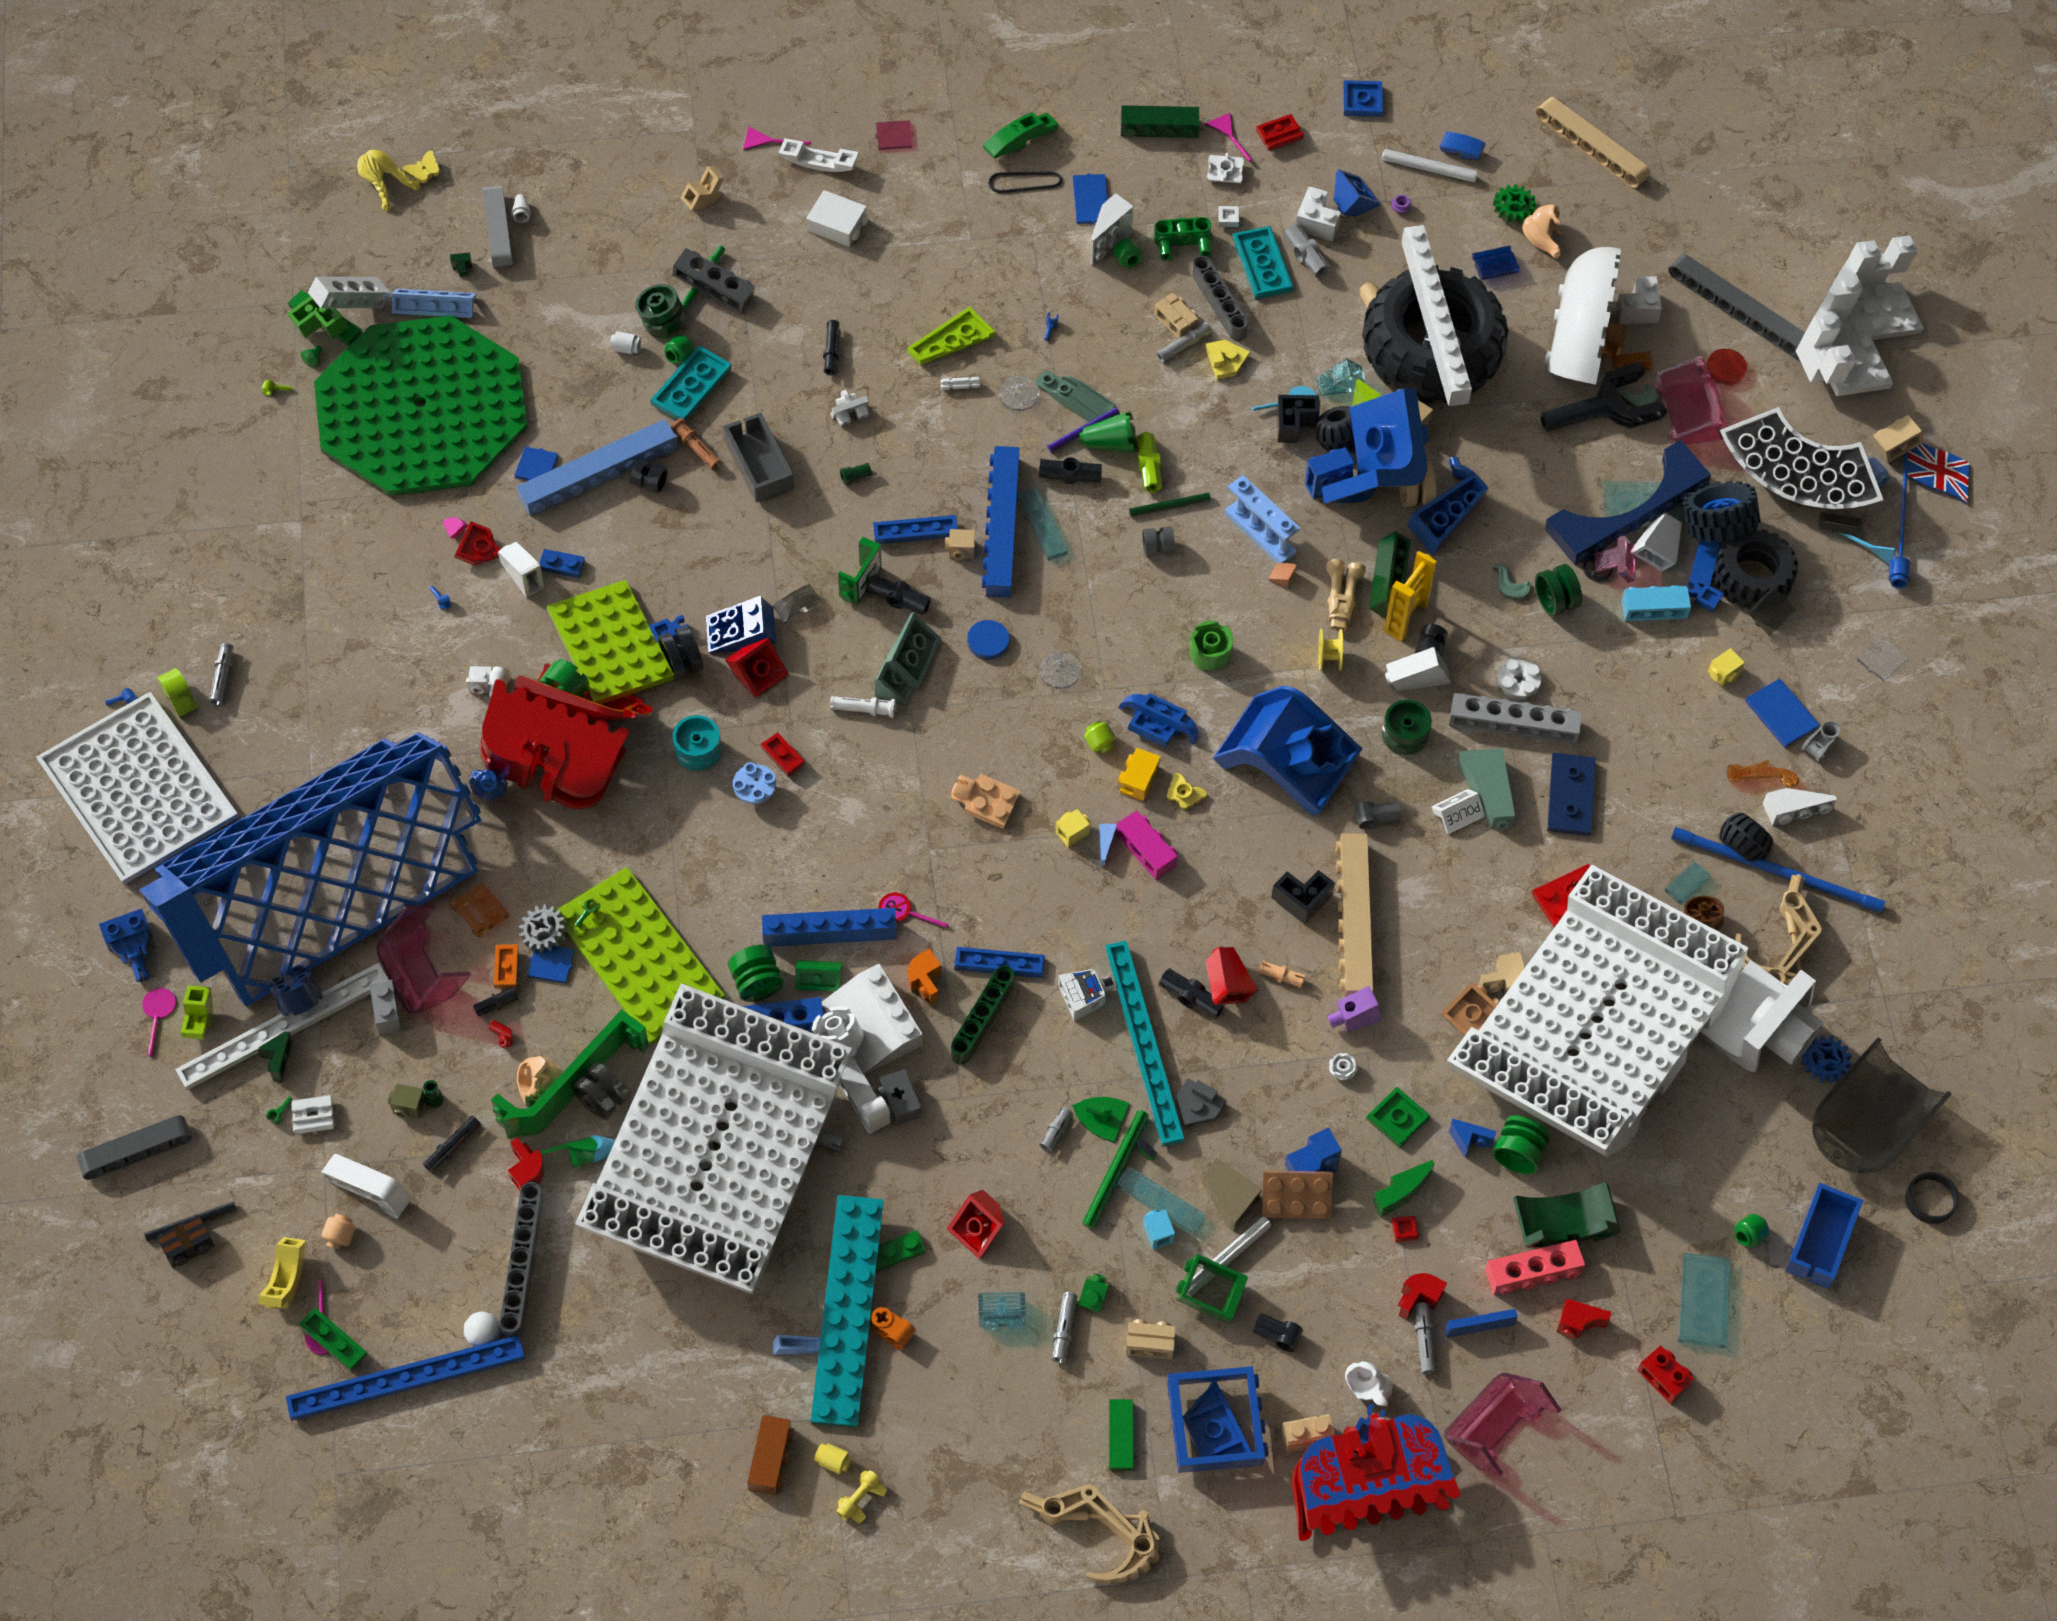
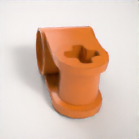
M885 1307L877 1308L872 1313V1331L894 1348L903 1350L916 1332L915 1327Z

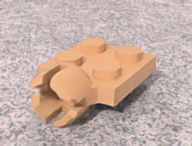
M981 773L977 779L960 775L952 789L951 798L965 805L964 813L1004 829L1020 790Z

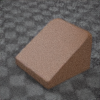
M1277 563L1269 577V581L1288 588L1296 574L1297 565Z

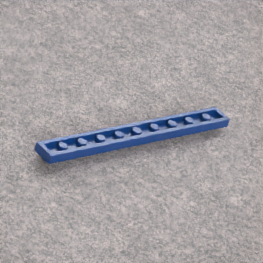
M520 1336L501 1339L286 1396L290 1419L294 1421L525 1360Z

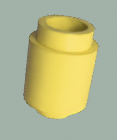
M821 1443L815 1454L814 1461L818 1462L819 1466L840 1475L843 1471L847 1472L852 1459L849 1458L850 1453L829 1443L827 1445Z

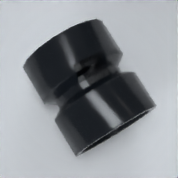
M638 459L633 466L630 483L641 488L646 486L647 490L660 493L666 483L668 470L665 467L656 464L652 466L650 462Z
M1436 624L1422 626L1415 654L1434 647L1442 658L1448 637L1447 630Z

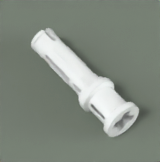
M831 696L830 710L866 712L872 716L878 714L889 715L890 718H894L896 699L888 701L878 700V697H874L871 700Z

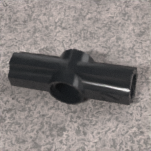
M1068 457L1063 461L1040 459V478L1062 479L1066 484H1074L1077 481L1101 483L1102 464L1083 463L1073 457Z
M875 574L871 576L866 587V592L885 599L890 606L897 609L905 607L921 615L926 614L931 603L930 597L912 590L907 583L903 581H895L894 583Z
M1170 968L1164 972L1159 981V986L1177 996L1184 1006L1190 1009L1195 1007L1213 1019L1219 1017L1225 1006L1214 1005L1212 994L1206 991L1205 986L1196 979L1188 980Z

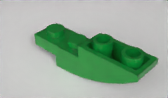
M1031 112L1003 127L983 144V148L995 159L1025 148L1026 141L1058 130L1059 123L1048 113L1036 116Z

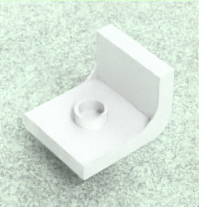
M1750 960L1738 975L1730 995L1710 1029L1703 1026L1698 1035L1736 1064L1750 1072H1755L1759 1067L1763 1045L1792 1065L1809 1048L1823 1027L1824 1022L1803 1008L1809 1007L1812 1002L1816 980L1800 970L1787 986Z

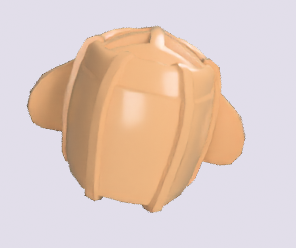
M542 1056L528 1058L519 1066L517 1084L525 1106H529V1100L537 1101L562 1074L558 1065ZM530 1069L532 1070V1079L530 1078Z

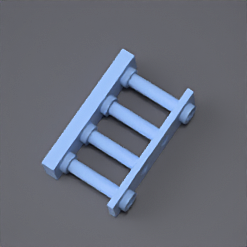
M1244 475L1228 485V489L1237 497V501L1225 509V515L1277 563H1287L1297 555V550L1288 543V539L1297 533L1300 527Z

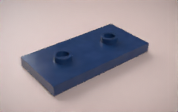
M1552 753L1547 831L1585 836L1591 835L1595 757Z

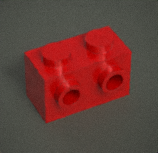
M1661 1345L1640 1363L1637 1370L1670 1405L1685 1393L1694 1381L1690 1370L1685 1366H1681L1676 1361L1674 1354L1668 1349L1665 1350Z

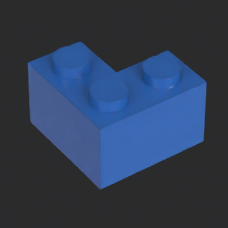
M1328 1127L1309 1136L1306 1147L1286 1155L1285 1166L1288 1171L1332 1172L1334 1174L1339 1166L1342 1149Z

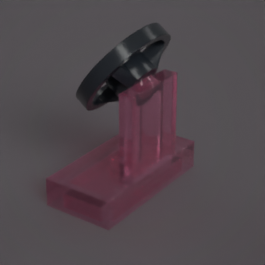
M1626 536L1617 538V547L1596 553L1584 562V574L1593 581H1605L1611 576L1613 568L1618 567V574L1627 583L1635 581V555L1631 554L1634 544ZM1590 560L1593 563L1591 575L1586 570V564ZM1610 570L1609 574L1605 577H1594L1596 573Z

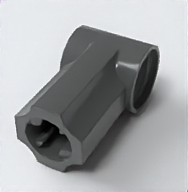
M1364 801L1355 806L1360 829L1368 830L1376 827L1378 824L1400 822V808L1397 802L1374 805L1373 802Z

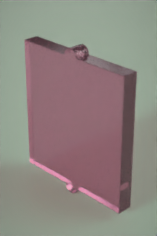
M910 120L876 122L877 134L875 137L878 139L879 150L913 148V131H911Z

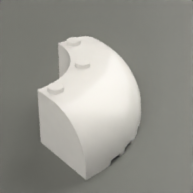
M1613 247L1594 248L1580 255L1570 266L1564 285L1560 284L1558 296H1561L1560 308L1555 309L1553 321H1557L1551 352L1547 351L1545 358L1549 372L1568 379L1596 384L1602 356L1601 349H1603L1605 343L1606 328H1608L1610 318V306H1612L1615 292L1614 282L1617 280L1621 249Z
M1779 407L1720 430L1729 450L1745 471L1761 485L1785 499L1802 505L1827 509L1856 508L1883 501L1862 442L1845 446H1827L1811 441L1791 427Z

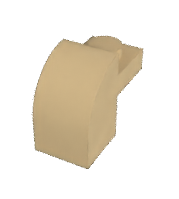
M707 166L700 182H688L680 198L691 210H703L720 198L722 193L719 188L725 178L714 166Z
M1521 953L1499 955L1496 963L1498 972L1481 975L1479 983L1489 993H1495L1503 989L1505 995L1524 970Z

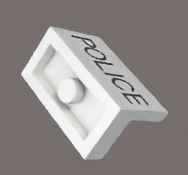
M1469 789L1432 806L1433 814L1442 818L1447 834L1485 817L1478 793Z

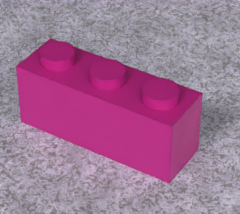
M1136 810L1116 824L1115 834L1153 878L1157 880L1177 866L1178 854L1172 846L1166 844L1162 834L1150 826L1148 818Z

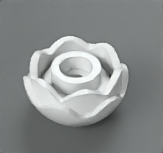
M1346 1053L1337 1054L1329 1062L1330 1073L1339 1080L1351 1079L1357 1072L1355 1058Z

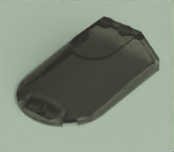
M1879 1037L1821 1101L1812 1122L1813 1137L1823 1156L1835 1166L1853 1173H1873L1892 1164L1952 1095L1949 1091L1943 1093L1929 1089L1896 1064L1882 1046V1040Z

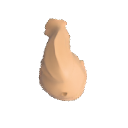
M1550 204L1539 207L1533 215L1527 217L1523 222L1522 228L1523 233L1532 244L1551 254L1553 258L1558 259L1561 256L1560 248L1551 236L1553 230H1556L1559 235H1563V231L1557 225L1561 223L1559 220L1560 210L1558 206Z

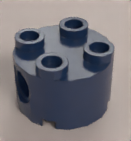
M302 965L296 966L291 969L290 973L284 976H276L270 981L272 985L270 992L275 997L279 1010L284 1016H289L290 1012L294 1016L304 1013L318 1004L317 998L322 999L323 997L320 988L315 982L312 971L304 969Z

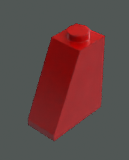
M1220 946L1212 951V955L1206 960L1214 1005L1246 1003L1258 989L1235 948Z

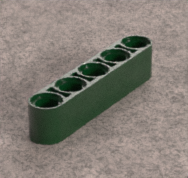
M1000 966L995 970L951 1043V1058L956 1064L968 1063L1014 987V971L1009 966ZM1008 978L1009 980L1003 982L999 979ZM996 995L998 998L990 999L989 996ZM986 1013L987 1016L980 1017L978 1014ZM976 1031L977 1033L974 1035H970L967 1032ZM962 1048L966 1051L963 1053H959L956 1050Z

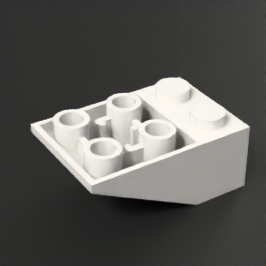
M1116 193L1102 204L1091 237V265L1102 260L1109 250L1114 249L1120 240L1124 237L1127 238L1132 233L1133 205Z

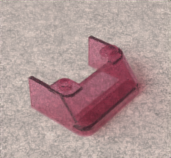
M434 905L405 906L376 946L377 956L389 979L392 980L405 1010L410 1014L421 1013L453 998L471 976L470 972L441 973L438 976L424 949L430 937V931L425 921L436 909Z
M1501 1373L1493 1378L1446 1428L1443 1435L1447 1442L1478 1470L1501 1476L1503 1471L1496 1463L1497 1454L1493 1450L1521 1419L1534 1421L1541 1416L1544 1409L1559 1413L1562 1409L1543 1382L1510 1373Z

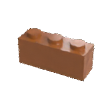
M762 1415L747 1481L749 1491L777 1495L778 1488L783 1487L785 1474L782 1473L783 1465H788L790 1456L787 1446L788 1442H793L795 1429L791 1427L790 1419Z

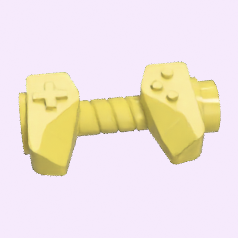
M870 1470L861 1473V1486L851 1498L845 1496L838 1501L839 1506L836 1513L843 1520L847 1521L849 1518H852L860 1524L866 1519L858 1503L867 1492L882 1497L885 1496L886 1487L880 1483L881 1479Z

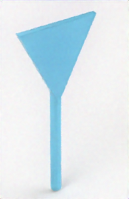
M1834 530L1836 533L1868 547L1888 565L1890 560L1895 558V548L1873 546L1848 533L1845 534L1843 531L1839 533L1837 530Z

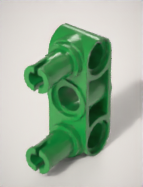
M1206 217L1159 220L1156 222L1154 242L1159 247L1161 260L1168 261L1172 258L1171 246L1190 244L1199 245L1200 256L1210 257L1212 253L1210 245L1212 238L1211 221Z

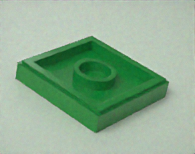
M1396 1087L1367 1115L1366 1120L1396 1146L1401 1148L1430 1119L1431 1115Z

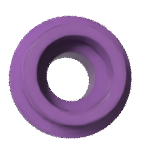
M1397 195L1392 200L1391 206L1395 212L1403 214L1411 209V201L1406 195Z

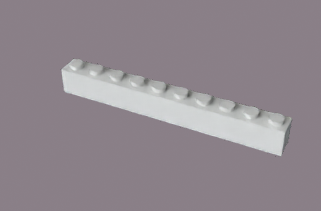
M1424 225L1406 227L1403 231L1402 246L1448 406L1469 404L1472 388Z

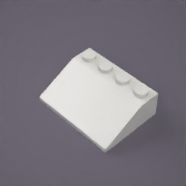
M880 964L859 973L822 1001V1008L826 1014L830 1012L829 1008L843 1006L848 1007L855 1015L864 1035L863 1041L859 1048H857V1053L853 1058L864 1075L923 1046L922 1032Z

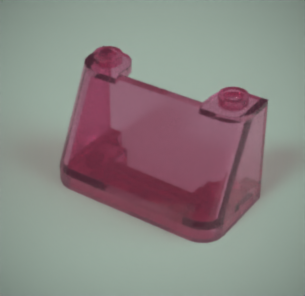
M1702 355L1655 373L1657 381L1654 382L1658 393L1662 392L1672 421L1673 426H1671L1669 436L1673 443L1682 440L1684 444L1724 440L1720 430L1728 427L1713 375Z

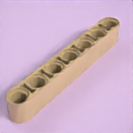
M1548 98L1536 109V115L1543 123L1630 187L1637 188L1650 177L1651 172L1646 164L1556 98Z

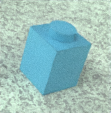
M1166 1209L1162 1211L1153 1210L1147 1213L1143 1219V1227L1152 1250L1174 1243L1175 1232Z

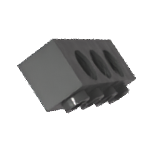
M685 248L673 265L672 276L740 314L743 313L754 297L755 286L750 281L741 279L732 271L725 270L714 261L700 256L696 251Z

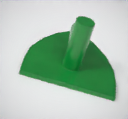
M1093 1097L1082 1100L1072 1105L1078 1120L1087 1130L1102 1139L1114 1143L1129 1103L1111 1097Z

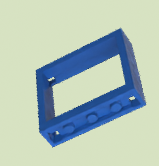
M1253 1366L1168 1374L1167 1387L1178 1473L1264 1465L1265 1457H1269L1267 1442L1263 1443L1262 1434L1266 1433L1264 1419L1260 1420L1259 1411H1262V1399L1257 1397L1256 1388H1259V1376L1254 1374ZM1246 1379L1256 1452L1188 1458L1179 1385Z

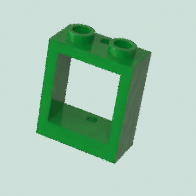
M1199 1254L1195 1255L1192 1259L1189 1258L1184 1267L1186 1272L1184 1280L1179 1281L1175 1290L1178 1293L1176 1301L1225 1323L1233 1319L1248 1276ZM1197 1267L1232 1282L1222 1310L1187 1296Z

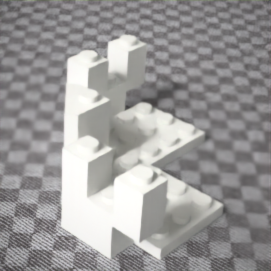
M1911 236L1892 238L1883 254H1881L1875 240L1856 243L1796 349V353L1810 383L1825 381L1826 384H1831L1836 396L1891 389L1893 382L1873 340L1921 334L1924 329L1902 283L1884 284L1889 274L1907 272L1918 252Z

